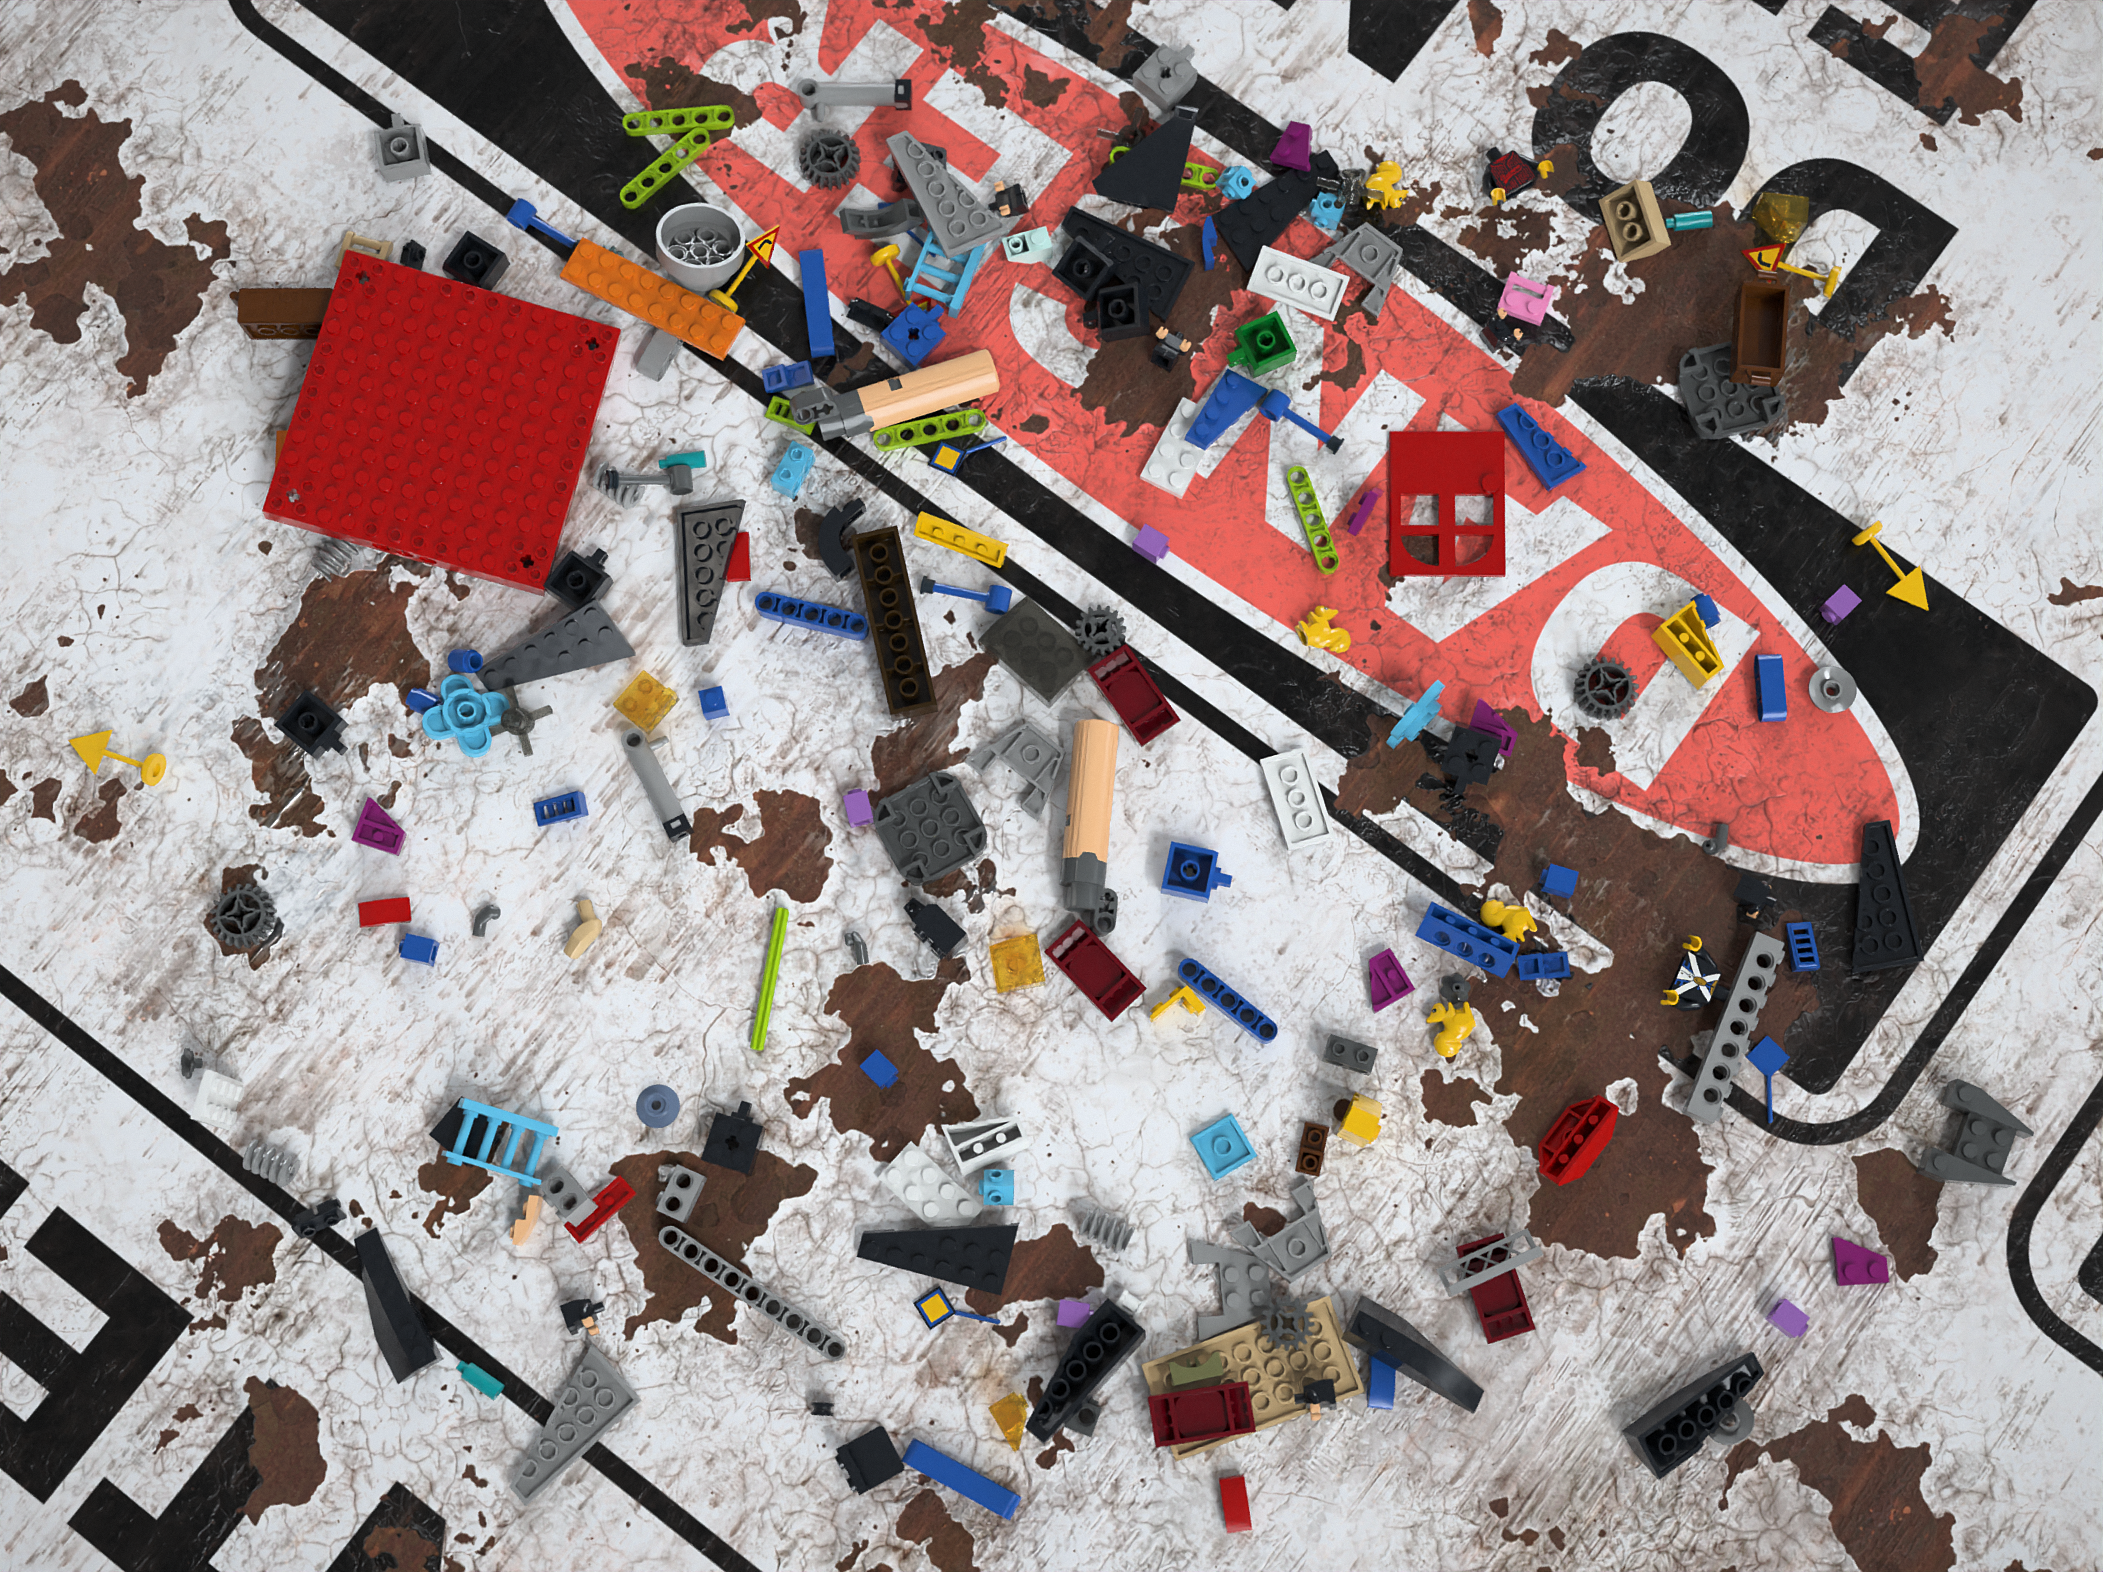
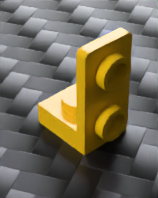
M1188 985L1183 989L1179 986L1168 995L1171 998L1165 1004L1159 1002L1150 1010L1152 1014L1149 1016V1020L1153 1023L1180 999L1184 1000L1182 1005L1190 1015L1195 1013L1198 1017L1205 1011L1206 1007Z

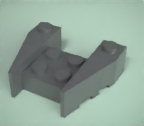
M1958 1078L1949 1081L1941 1105L1964 1115L1950 1154L1934 1147L1925 1149L1916 1173L1941 1183L2001 1188L2016 1186L2017 1182L2001 1175L2015 1136L2025 1139L2032 1137L2034 1132L1983 1089Z

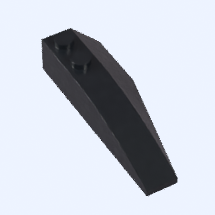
M375 1227L355 1238L354 1242L375 1339L397 1384H400L442 1361L443 1357L378 1228Z
M1362 1295L1341 1339L1474 1414L1484 1390L1407 1320Z
M1107 1298L1073 1336L1071 1344L1059 1362L1057 1370L1053 1377H1051L1042 1398L1038 1401L1025 1428L1045 1445L1085 1406L1144 1342L1146 1331Z
M1749 1352L1683 1387L1627 1426L1622 1432L1635 1455L1660 1480L1703 1447L1704 1444L1702 1442L1710 1433L1714 1434L1719 1428L1718 1423L1725 1415L1731 1414L1735 1409L1734 1405L1741 1397H1745L1765 1373L1754 1352Z

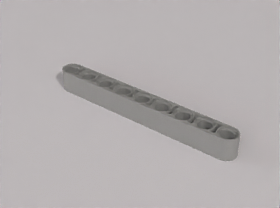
M673 1226L664 1227L660 1231L659 1241L663 1247L831 1361H840L846 1357L848 1348L843 1340L685 1232ZM671 1231H675L678 1236L677 1241L672 1245H668L666 1235ZM695 1245L698 1249V1254L695 1258L689 1259L686 1255V1250L689 1246ZM710 1259L718 1261V1269L713 1273H709L706 1268V1264ZM731 1273H736L739 1277L738 1284L730 1287L727 1284V1276ZM751 1287L759 1289V1297L754 1301H750L747 1297V1291ZM773 1300L778 1301L780 1304V1310L775 1315H771L767 1310L768 1304ZM797 1314L801 1319V1323L798 1328L792 1329L788 1325V1319L791 1315ZM814 1328L819 1329L821 1332V1339L816 1343H812L808 1338L809 1332ZM835 1342L839 1343L842 1347V1352L838 1357H832L829 1353L830 1345Z

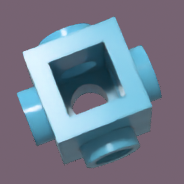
M1242 165L1227 167L1215 184L1231 200L1244 199L1252 192L1251 188L1256 184V181L1253 179L1251 171Z
M1320 192L1317 200L1313 198L1309 206L1308 212H1311L1310 221L1319 228H1329L1336 231L1346 202L1338 199L1337 196L1331 193L1325 194Z
M984 1170V1180H979V1195H984V1205H1014V1170Z

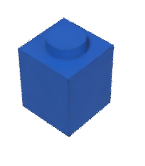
M722 686L698 691L703 715L706 720L730 715Z
M1550 864L1546 870L1542 869L1539 883L1542 884L1540 891L1569 899L1573 895L1579 872Z
M406 933L405 939H402L399 945L400 957L405 961L434 967L440 943L434 939Z
M878 1049L859 1066L881 1090L885 1086L890 1088L898 1080L896 1075L899 1071Z

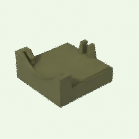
M1219 1351L1214 1352L1207 1362L1202 1365L1198 1358L1194 1357L1196 1367H1191L1190 1359H1187V1367L1170 1362L1172 1386L1223 1375Z

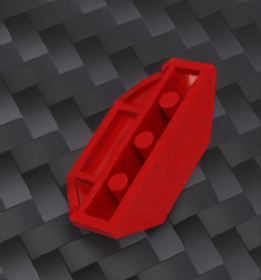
M1600 1095L1568 1106L1538 1145L1539 1173L1558 1186L1581 1178L1611 1140L1619 1107Z

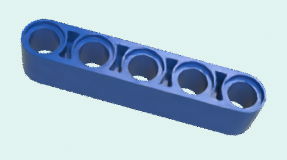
M822 248L799 251L812 358L835 355L823 251Z
M761 592L755 598V606L759 615L766 619L855 641L864 640L869 634L866 618L857 613L771 592ZM770 601L772 606L769 609H762V603ZM787 607L795 608L794 613L786 615L783 612ZM811 612L818 614L815 620H808L806 617ZM833 618L841 619L840 624L837 626H831L829 622ZM857 623L864 625V628L859 632L852 630V627Z
M1187 958L1180 963L1178 977L1183 983L1188 985L1258 1042L1269 1044L1275 1039L1278 1028L1274 1021L1198 961ZM1184 966H1193L1196 973L1191 977L1184 975L1182 971ZM1206 980L1212 981L1215 989L1211 992H1206L1201 986L1202 982ZM1223 996H1231L1234 1000V1005L1231 1007L1223 1006L1221 1003ZM1242 1011L1251 1012L1253 1020L1251 1022L1242 1021L1240 1013ZM1262 1026L1270 1027L1273 1032L1272 1036L1268 1038L1263 1037L1259 1032V1028Z
M915 1438L910 1442L901 1460L910 1467L1007 1520H1011L1022 1499L1016 1493Z

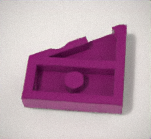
M1839 1237L1831 1238L1837 1286L1890 1283L1887 1257Z

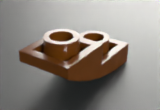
M1305 1121L1295 1167L1296 1172L1320 1176L1329 1126Z

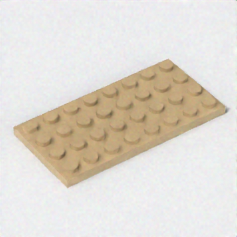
M1329 1296L1307 1303L1308 1306L1305 1312H1313V1316L1308 1319L1310 1322H1314L1315 1326L1308 1329L1313 1335H1306L1304 1337L1307 1344L1304 1345L1298 1342L1299 1349L1297 1350L1292 1345H1290L1289 1351L1284 1350V1345L1275 1349L1276 1342H1266L1270 1336L1268 1334H1261L1266 1329V1326L1259 1324L1258 1321L1141 1364L1152 1396L1248 1381L1256 1432L1311 1412L1310 1409H1306L1305 1403L1295 1404L1294 1394L1304 1393L1303 1387L1315 1381L1333 1379L1336 1402L1364 1393L1365 1390L1347 1342L1341 1339L1343 1331ZM1295 1308L1285 1311L1284 1313H1291L1295 1310ZM1273 1316L1270 1321L1272 1331L1276 1328V1319ZM1301 1316L1298 1319V1328L1302 1332L1304 1321ZM1281 1317L1283 1321L1282 1328L1293 1330L1291 1326L1292 1318L1285 1319ZM1283 1334L1279 1337V1339L1285 1341L1295 1339L1290 1334ZM1219 1351L1223 1375L1172 1386L1170 1362L1187 1367V1359H1190L1191 1367H1196L1194 1357H1197L1202 1365L1207 1362L1214 1352ZM1253 1433L1171 1445L1170 1448L1175 1462Z

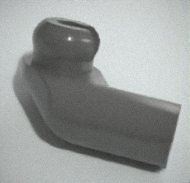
M1717 824L1715 837L1703 842L1702 848L1706 854L1715 855L1726 848L1729 831L1728 825Z

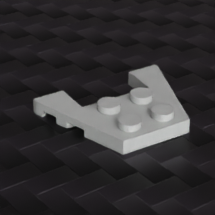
M1366 222L1343 237L1341 241L1332 247L1325 249L1320 255L1308 260V262L1330 269L1337 260H1340L1372 284L1374 288L1361 303V307L1378 319L1403 249Z
M1028 721L1005 735L1001 740L987 746L983 751L967 758L965 763L979 775L983 776L998 758L1035 787V790L1021 805V809L1038 821L1066 751Z
M1310 1180L1290 1193L1304 1213V1216L1263 1242L1249 1220L1229 1233L1231 1237L1289 1284L1332 1257L1325 1227L1320 1217L1318 1202L1315 1199L1314 1188Z
M1191 1242L1193 1265L1219 1264L1223 1316L1197 1318L1199 1341L1263 1315L1262 1311L1269 1312L1270 1309L1267 1304L1272 1302L1269 1269L1265 1263L1254 1256L1199 1242Z

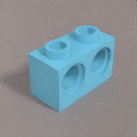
M792 441L770 480L773 490L794 499L816 461L814 451Z

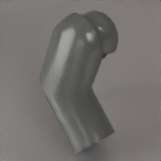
M487 905L475 916L472 935L484 937L487 922L500 917V908L494 907V905Z
M855 931L846 933L844 935L845 944L847 946L854 945L857 965L869 963L867 945L860 934Z

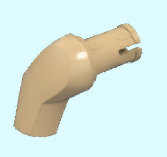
M583 900L576 904L582 924L572 933L563 950L572 959H578L602 931V920L596 918L591 900Z

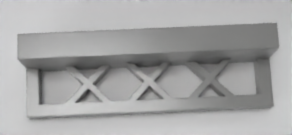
M1528 1228L1436 1270L1448 1296L1451 1297L1538 1258L1543 1253L1540 1246L1535 1245ZM1524 1235L1530 1249L1523 1253L1513 1250L1515 1239ZM1510 1242L1509 1248L1503 1246V1244ZM1497 1247L1507 1251L1505 1260L1501 1263L1490 1260L1493 1249ZM1488 1252L1486 1258L1480 1256L1481 1254ZM1511 1253L1517 1254L1509 1259ZM1478 1258L1485 1261L1481 1272L1474 1273L1467 1270L1470 1259ZM1466 1262L1464 1268L1457 1266L1461 1263ZM1488 1263H1491V1264L1494 1265V1266H1492V1267H1490V1268H1487ZM1455 1268L1462 1271L1459 1282L1450 1285L1444 1271ZM1465 1273L1472 1275L1464 1279Z

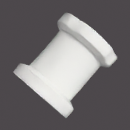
M1126 1289L1116 1303L1122 1311L1132 1316L1134 1321L1146 1304L1144 1300L1139 1301L1128 1294Z

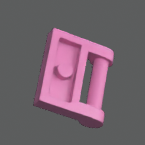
M1511 271L1496 311L1499 308H1504V312L1506 311L1507 315L1540 326L1555 286L1549 284L1548 286L1517 276L1518 273ZM1513 284L1544 295L1543 299L1541 300L1513 290Z

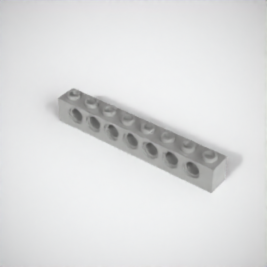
M1755 932L1751 935L1729 995L1724 1003L1681 1112L1682 1114L1707 1125L1713 1124L1715 1120H1720L1724 1110L1721 1104L1724 1098L1727 1099L1733 1087L1730 1081L1733 1075L1736 1076L1741 1067V1062H1738L1741 1053H1746L1750 1044V1040L1747 1039L1750 1030L1754 1031L1758 1024L1757 1012L1759 1008L1763 1009L1767 1001L1766 989L1768 986H1772L1776 978V973H1774L1776 964L1780 965L1785 955V951L1782 950L1783 942L1760 932ZM1757 957L1765 959L1766 968H1761L1757 964ZM1748 979H1754L1757 982V990H1752L1748 986ZM1740 1001H1745L1749 1005L1748 1013L1741 1011L1739 1008ZM1731 1023H1736L1740 1027L1739 1035L1731 1032ZM1723 1045L1731 1049V1057H1725L1722 1054L1721 1048ZM1714 1068H1719L1722 1071V1080H1718L1713 1076ZM1705 1090L1713 1093L1714 1101L1712 1103L1705 1100Z

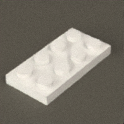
M1263 245L1248 283L1247 291L1333 322L1350 277Z
M1184 397L1182 398L1143 469L1140 479L1182 499L1208 449L1204 451L1184 440L1187 432L1201 412L1202 406Z
M1306 746L1261 759L1260 765L1288 852L1334 839L1335 834Z
M205 1069L190 1119L230 1131L231 1126L235 1124L237 1119V1104L244 1096V1083Z
M911 1141L878 1176V1179L931 1228L969 1225L984 1209Z

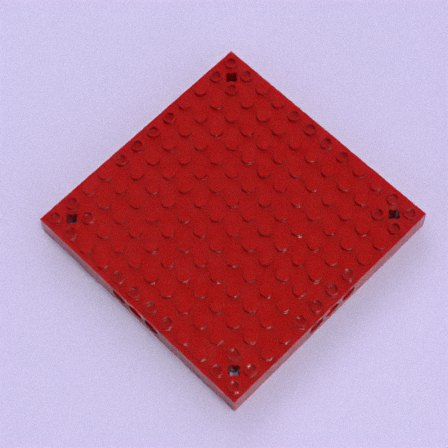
M346 249L262 509L265 519L544 597L546 590L543 585L551 576L621 341V329ZM363 278H367L368 282L365 281L364 284H360L359 280L363 281ZM591 344L596 345V348L594 347V350H589ZM296 494L299 500L295 499L294 502H291L289 497H293ZM526 560H531V565H529V568H524L522 562L526 563Z

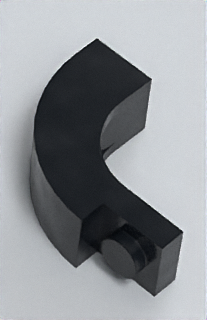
M860 498L855 501H849L843 507L842 512L834 506L823 519L819 530L818 544L822 561L829 574L837 583L855 569L854 561L841 547V538L844 531L867 512L865 503Z

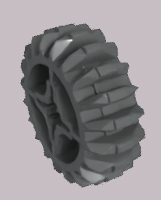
M829 128L828 134H824L820 130L819 137L812 134V142L805 140L806 148H801L800 150L802 155L799 157V162L802 164L800 168L801 172L805 173V179L811 180L813 186L819 183L821 190L826 185L831 191L833 186L837 185V188L840 190L841 183L849 185V178L855 180V172L860 170L858 165L861 163L860 150L858 147H855L856 142L854 139L850 140L848 134L842 136L839 130L832 134V130ZM817 152H820L817 162L812 165L814 156ZM848 155V161L846 165L841 169L840 163L844 160V157Z
M1602 657L1600 662L1596 658L1593 659L1591 665L1586 663L1583 666L1584 670H1579L1577 673L1580 678H1576L1574 684L1579 686L1573 690L1574 693L1581 694L1576 698V702H1584L1581 710H1585L1588 707L1590 709L1588 715L1591 717L1594 713H1597L1598 720H1601L1603 715H1605L1607 721H1610L1613 715L1616 719H1619L1621 712L1626 715L1630 711L1628 707L1633 708L1635 705L1633 699H1637L1639 696L1635 692L1639 688V684L1632 683L1637 679V675H1629L1632 670L1631 667H1628L1626 670L1622 668L1624 661H1621L1618 665L1615 664V657H1612L1609 663L1606 657ZM1607 673L1615 675L1617 679L1610 678ZM1595 674L1597 677L1595 680L1597 687L1589 691V678ZM1603 686H1604L1605 688H1608V687H1609V688H1612L1610 691H1608L1607 689H1606V690H1603V689L1601 690V688H1602ZM1623 686L1624 698L1620 703H1617L1616 691ZM1594 699H1602L1606 705L1600 704Z
M247 883L245 887L237 884L236 890L232 887H227V895L222 892L219 893L222 900L220 902L217 900L213 901V904L218 907L217 909L210 910V913L216 916L210 919V923L216 925L212 930L214 933H219L218 939L221 941L225 940V944L228 946L234 944L238 949L242 945L250 948L252 942L255 945H260L259 937L265 940L268 939L265 932L267 930L270 932L274 931V928L269 925L270 923L277 922V919L271 916L277 913V909L271 907L275 902L271 898L268 899L269 893L266 891L261 892L262 888L259 886L253 888L250 883ZM246 898L256 899L260 909L250 908ZM235 903L234 909L231 912H228L230 907ZM256 920H259L255 928L252 929L253 923ZM227 923L237 924L241 934H233L229 930Z

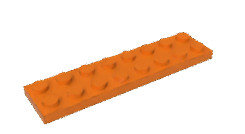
M584 237L581 238L559 275L562 280L722 361L746 323L744 318Z

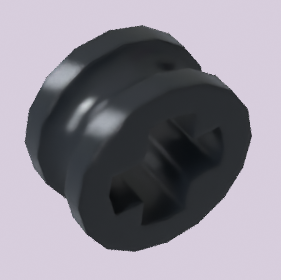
M812 1402L814 1410L811 1411V1415L833 1416L834 1413H832L831 1408L834 1407V1403Z

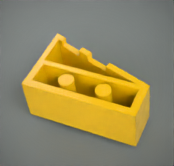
M1693 600L1660 625L1651 637L1695 688L1699 690L1724 668V665L1713 640L1709 639L1705 631L1706 625L1703 620H1700L1695 609L1697 607L1696 603Z
M1355 1091L1336 1136L1361 1148L1367 1144L1371 1145L1377 1139L1382 1127L1378 1125L1381 1117L1382 1103Z

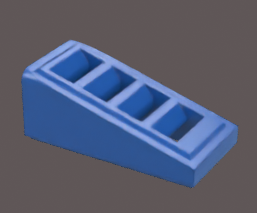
M579 791L533 803L539 827L589 815L585 794ZM564 802L567 803L568 813H565ZM555 804L557 805L558 814H559L558 816H556V814H555V809H554V805H555ZM546 806L548 807L550 817L548 819H546L544 807Z
M1811 922L1785 924L1792 972L1818 970L1820 963ZM1805 929L1806 934L1794 935L1793 930ZM1807 939V943L1796 944L1795 940ZM1808 948V952L1798 953L1797 949ZM1809 957L1810 962H1800L1799 958Z

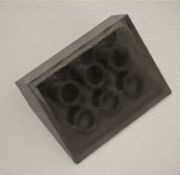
M1028 596L1024 597L999 618L978 640L981 650L1049 709L1097 658L1096 655L1091 656L1089 649L1084 652V645H1078L1077 639Z

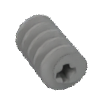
M604 461L598 467L593 477V488L596 490L600 489L602 494L608 495V498L611 500L615 499V502L619 505L622 504L623 508L627 510L633 508L642 499L645 486L637 490L638 485L619 484L618 489H606L604 478L609 463ZM612 466L608 470H616V467ZM619 471L618 474L624 475V472Z
M332 538L335 545L327 543L328 552L320 550L321 559L314 556L312 560L315 565L312 566L327 581L331 582L330 573L338 575L339 572L336 567L339 566L344 569L346 566L343 560L351 562L350 553L358 556L359 552L356 547H361L360 545Z
M254 1139L245 1152L243 1168L252 1170L254 1174H260L264 1179L269 1178V1181L272 1183L277 1182V1185L280 1187L287 1186L298 1173L300 1161L297 1160L292 1165V1156H288L284 1161V1152L281 1151L277 1156H274L276 1151L274 1147L266 1152L267 1144L263 1143L257 1148L259 1141Z
M1089 1208L1080 1226L1079 1235H1083L1088 1231L1087 1239L1091 1240L1097 1235V1244L1106 1240V1249H1109L1114 1244V1252L1116 1254L1122 1249L1125 1251L1135 1231V1227H1131L1126 1231L1125 1222L1117 1227V1218L1108 1222L1107 1213L1100 1218L1099 1209L1090 1213Z

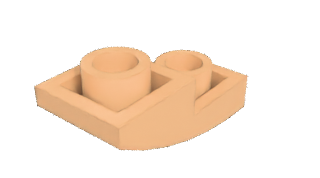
M529 1195L528 1201H524L523 1215H526V1220L516 1219L515 1225L512 1224L510 1228V1239L513 1240V1245L522 1246L532 1233L542 1207V1197Z

